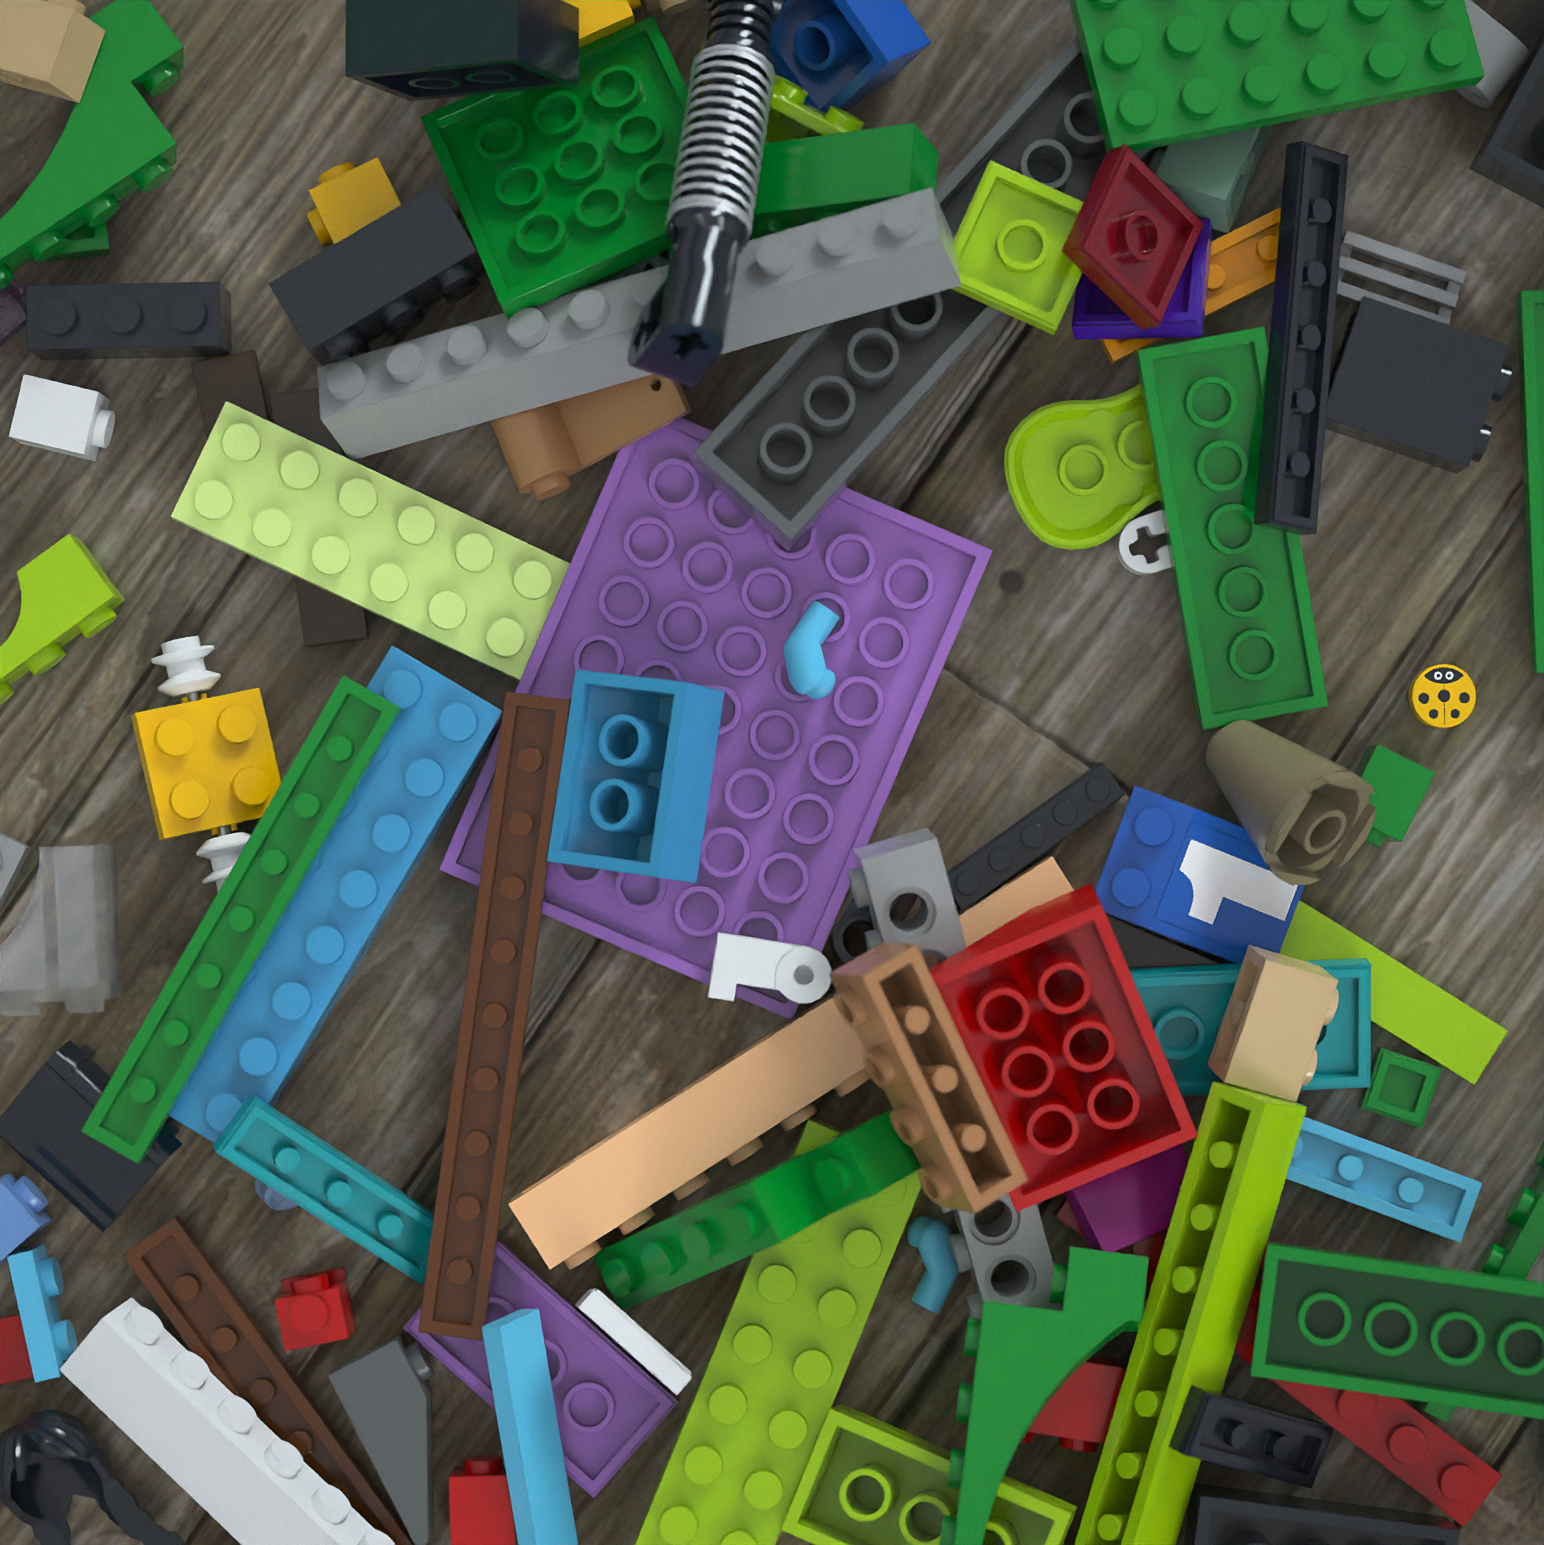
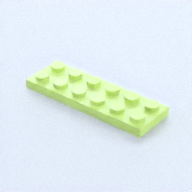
M227 401L171 515L173 520L519 682L570 566V563Z

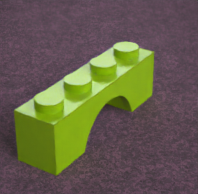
M71 534L66 535L17 571L21 588V610L13 632L0 647V705L14 694V690L10 686L13 682L28 671H31L34 676H38L52 668L66 655L61 647L80 633L87 639L104 630L118 617L113 609L125 601L83 541Z

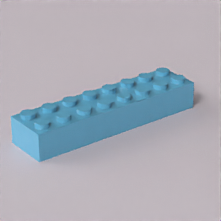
M391 646L367 689L402 708V711L169 1115L214 1143L251 1093L271 1107H275L501 726L502 710L394 646Z

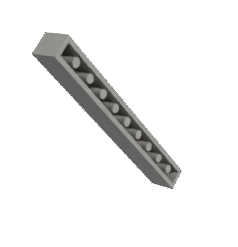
M932 187L748 241L747 246L742 248V253L737 258L726 335L721 354L961 286L953 236ZM669 265L566 294L535 308L521 309L508 320L505 314L501 313L317 367L320 419L349 459L355 460L651 375L652 373L628 365V349L639 315L666 279Z

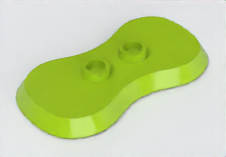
M1140 383L1123 393L1104 399L1068 400L1042 406L1024 418L1010 435L1004 456V468L1009 492L1022 520L1042 542L1056 548L1070 550L1097 546L1118 534L1147 506L1160 500Z

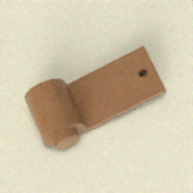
M651 374L491 420L490 425L518 492L521 494L533 492L536 500H542L568 489L571 486L568 477L692 411L680 382Z

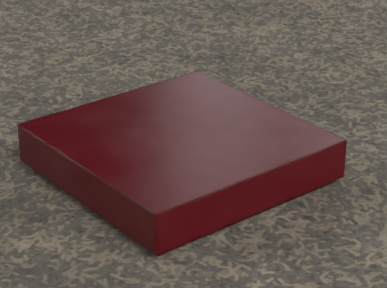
M1122 144L1121 147L1113 151L1108 148L1063 246L1062 252L1142 330L1156 328L1160 325L1204 223L1126 144Z

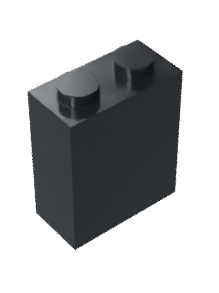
M1363 296L1353 305L1330 373L1325 429L1457 474L1469 467L1471 460L1480 462L1486 450L1492 426L1483 424L1491 400L1500 402L1508 386L1512 366L1504 364L1509 345Z

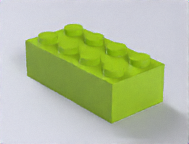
M842 1403L830 1408L781 1530L814 1545H940L943 1515H957L960 1491L947 1488L951 1451ZM1004 1475L986 1524L983 1545H1063L1078 1506Z

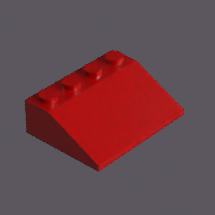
M1091 884L1029 909L929 969L1028 1181L1008 1192L1016 1212L1198 1137L1106 913Z

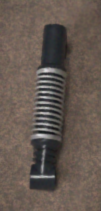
M705 0L704 4L705 10L711 13L708 24L709 28L706 41L697 48L692 64L684 112L685 119L682 124L678 158L675 164L677 168L673 176L675 180L671 188L672 194L667 212L666 235L672 244L666 279L639 315L630 340L627 358L628 365L692 387L701 379L721 354L724 347L737 258L742 253V248L747 246L752 232L753 211L756 205L755 198L758 192L757 186L760 180L759 173L763 158L762 151L765 145L766 126L769 120L770 101L773 95L772 89L776 76L773 56L769 53L773 24L779 15L784 0Z

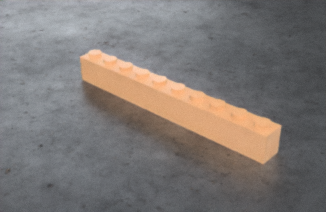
M1052 856L1044 857L977 900L964 911L958 912L967 947L1029 909L1074 891ZM922 955L928 970L937 965L936 957ZM837 990L795 1016L792 1021L789 1020L512 1197L508 1205L549 1269L563 1261L569 1270L577 1267L602 1249L596 1240L617 1226L623 1235L630 1233L656 1215L650 1205L672 1192L677 1201L683 1199L710 1180L704 1171L726 1157L731 1166L736 1165L764 1146L758 1137L779 1123L786 1132L814 1115L818 1110L812 1102L834 1088L838 1096L841 1097L870 1079L871 1077L866 1071L862 1060V1054L865 1052L863 1044L856 1030L846 1024L836 1008L834 995L837 993Z

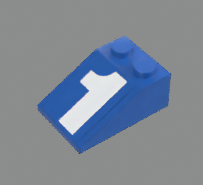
M1134 786L1095 892L1106 915L1235 964H1240L1243 962L1248 945L1276 953L1280 952L1305 885L1292 886L1276 877L1266 865L1243 827Z

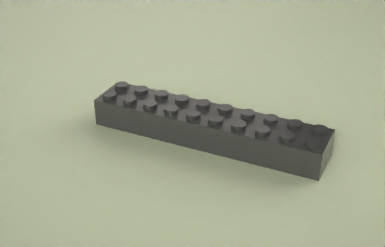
M1078 35L936 188L935 196L951 230L953 240L990 160L1082 202L1085 201L1107 150ZM1157 147L1135 151L1134 153L1144 163ZM947 289L808 329L694 451L693 466L789 551L1005 313L955 290Z

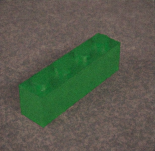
M915 123L765 143L762 151L760 180L757 186L758 192L755 198L756 205L753 211L754 218L749 241L931 187L934 194H936L938 151Z

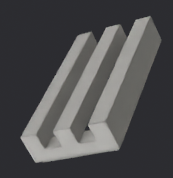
M1348 230L1343 234L1336 298L1356 304L1363 296L1424 317L1450 324V316L1456 306L1459 297L1458 293L1461 285L1464 283L1467 271ZM1354 251L1447 283L1445 290L1350 258L1351 253ZM1344 273L1439 304L1437 313L1434 314L1343 283Z

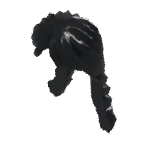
M43 1410L32 1413L23 1422L17 1423L1 1433L0 1501L21 1521L32 1526L33 1532L41 1545H71V1529L66 1515L69 1512L73 1494L96 1499L98 1505L108 1515L110 1520L120 1526L128 1536L142 1541L144 1545H183L184 1540L178 1533L168 1531L162 1525H156L152 1515L144 1508H140L135 1495L128 1492L120 1478L115 1476L105 1448L91 1429L75 1416L60 1410Z

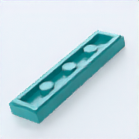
M251 1093L213 1144L215 1152L423 1285L426 1278L434 1212Z

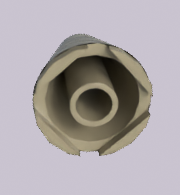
M1238 720L1227 726H1221L1211 736L1205 755L1206 766L1266 865L1280 880L1292 886L1310 885L1317 882L1321 878L1314 872L1330 862L1339 869L1351 859L1364 843L1375 821L1376 808L1369 802V793H1375L1373 787L1359 774L1248 720Z

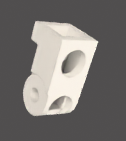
M717 932L707 996L734 1001L736 985L742 984L779 990L791 1001L811 1003L820 999L828 991L832 981L829 974L832 971L827 958L811 947Z

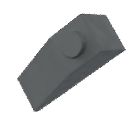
M401 1332L336 1366L328 1375V1378L414 1544L425 1545L429 1543L434 1533L432 1387L428 1379L435 1376V1372L422 1345L418 1341L410 1345L404 1333Z

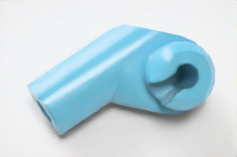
M816 600L812 602L785 641L783 655L789 682L799 694H806L811 699L819 700L828 696L835 685V675L826 668L821 645L840 617Z
M922 1215L915 1218L907 1230L908 1243L919 1249L926 1268L911 1300L925 1309L939 1314L959 1275L948 1236L953 1235V1231L942 1219L934 1220L928 1215Z

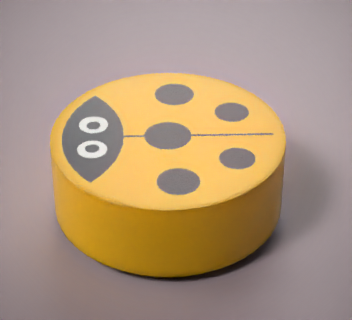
M1439 664L1424 669L1414 678L1410 685L1408 699L1413 714L1420 722L1429 727L1441 729L1456 726L1468 718L1475 705L1476 691L1471 678L1462 669L1449 664Z

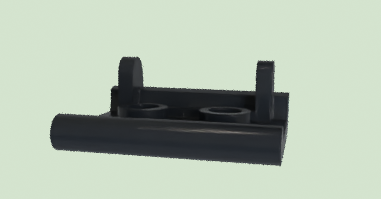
M69 1040L47 1060L1 1115L0 1138L98 1229L104 1232L119 1217L124 1208L165 1161L182 1146V1143L175 1137L180 1129L171 1121L163 1126L143 1162L139 1164L81 1132L110 1082L111 1077L92 1060L96 1052L88 1044L79 1048Z

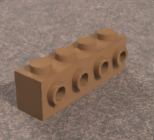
M881 943L831 972L829 975L837 990V993L834 995L836 1008L846 1024L856 1030L863 1044L865 1052L862 1054V1060L865 1069L871 1079L885 1090L894 1109L890 1113L892 1125L902 1141L912 1147L921 1166V1169L918 1171V1178L928 1197L941 1207L976 1213L1028 1181L917 945Z

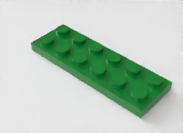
M1264 326L1134 350L1199 728L1203 730L1227 726L1238 720L1253 721L1328 706L1300 535L1254 525L1269 352Z

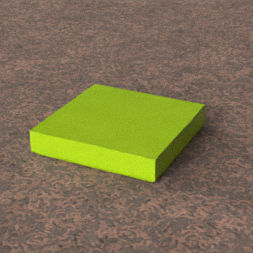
M990 160L953 240L961 286L951 289L1054 335L1082 275V271L1062 252V249L1084 202Z

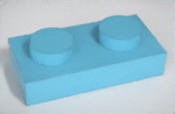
M45 1244L20 1249L8 1255L7 1259L36 1383L64 1375L59 1369L78 1347L71 1321L69 1319L62 1321L57 1295L63 1294L64 1285L58 1260L56 1257L48 1258Z

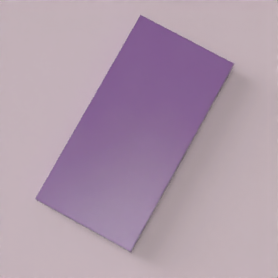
M498 1238L486 1325L519 1309H539L566 1474L594 1498L678 1404L679 1398ZM420 1307L403 1328L495 1410L484 1339L479 1341L418 1332L421 1314Z

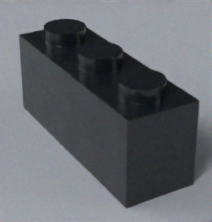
M220 282L26 286L27 350L41 360L221 357L232 354L231 293Z

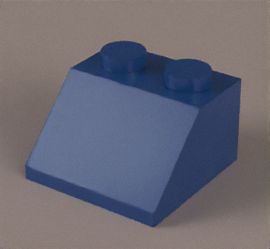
M784 0L779 15L773 24L769 53L774 59L775 74L805 89L808 95L804 102L827 114L830 106L838 107L844 111L849 110L893 79L932 42L902 0Z

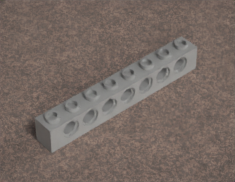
M928 828L852 849L857 868L847 870L851 891L857 908L869 907L874 925V930L864 932L868 951L881 943L916 944L921 955L936 957L938 965L967 947L938 840ZM904 893L919 895L921 900L920 909L912 919L905 922H897L890 919V906L896 897ZM1007 1193L997 1199L1004 1202L1001 1215L995 1221L987 1224L975 1222V1213L940 1206L942 1213L953 1211L959 1233L948 1236L950 1247L959 1273L970 1271L975 1293L965 1295L971 1318L981 1319L984 1301L1061 1311V1304L1049 1302L1054 1264L1037 1204L1016 1212L1012 1200ZM1006 1260L1020 1262L1019 1271L1012 1280L1005 1283L991 1281L992 1271L999 1263Z

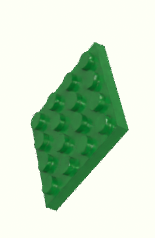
M653 16L580 47L579 85L470 95L420 117L507 320L521 309L540 306L672 248V244L666 235V220L670 206L669 200L672 194L671 188L675 180L673 176L677 168L675 164L678 158L682 124L685 119L684 112L688 88Z

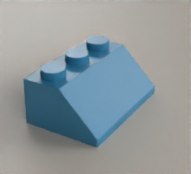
M576 669L547 861L697 883L725 692L688 682Z

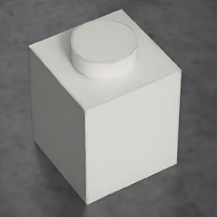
M24 374L9 437L21 444L96 461L98 448H107L110 443L115 423V412L108 410L110 399L100 392Z

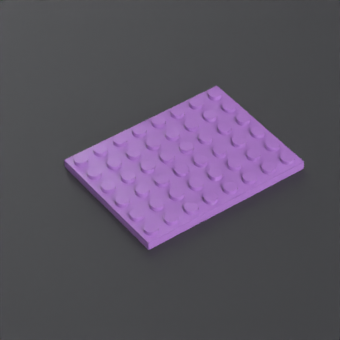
M681 417L619 450L515 693L571 700L576 669L688 682L725 692L697 883L549 862L542 914L709 985L717 932L804 945L816 949L820 953L822 952L850 886L847 870L857 868L852 849L865 846L869 842L993 550L846 488L795 545L787 551L693 466L694 451L713 431ZM814 600L840 617L821 645L826 668L835 675V685L828 696L819 700L811 699L806 694H799L789 682L783 655L785 641ZM501 726L439 868L441 871L476 886H479ZM742 984L736 985L735 997L791 1021L793 1020L799 1003L789 1000L779 990Z

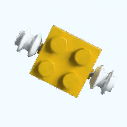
M190 636L162 643L163 655L151 659L153 664L166 666L169 678L158 687V691L173 698L183 697L180 699L181 704L137 712L131 715L159 841L207 830L211 831V836L218 835V837L206 840L196 851V856L211 860L213 872L203 879L202 883L216 882L219 892L251 836L246 832L233 834L231 832L238 830L237 824L261 819L280 786L281 779L260 688L207 698L206 693L199 694L210 690L221 678V674L206 670L204 657L215 649L214 645L201 646L199 636Z

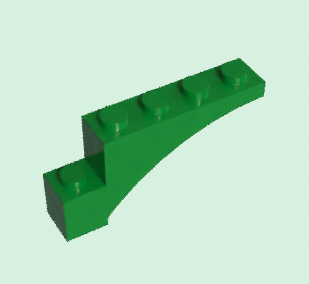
M115 0L88 18L104 29L105 34L80 103L75 102L64 132L41 172L17 203L0 219V291L13 280L14 274L12 271L32 258L39 263L54 256L67 244L68 239L65 236L85 223L89 227L102 224L121 207L119 200L138 188L143 193L151 191L166 181L174 170L171 166L176 163L177 143L143 99L142 95L147 92L150 97L157 96L177 82L181 75L179 71L183 69L184 47L149 0Z
M892 1108L859 1123L745 1181L602 1248L593 1257L602 1274L604 1283L611 1292L617 1306L621 1310H625L779 1244L826 1216L874 1196L921 1169L912 1147L902 1141L892 1125L890 1113L894 1109Z
M1070 1247L1066 1265L1054 1263L1049 1302L1061 1304V1311L984 1301L981 1319L968 1317L963 1357L976 1358L973 1384L960 1382L955 1422L967 1423L968 1427L965 1450L952 1448L947 1488L960 1491L957 1515H943L940 1545H983L986 1524L999 1485L1019 1444L1044 1406L1069 1377L1109 1341L1123 1331L1137 1333L1142 1323L1149 1257Z

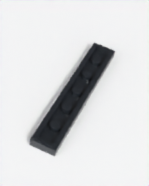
M1304 141L1286 145L1254 525L1297 535L1316 534L1349 157V155Z

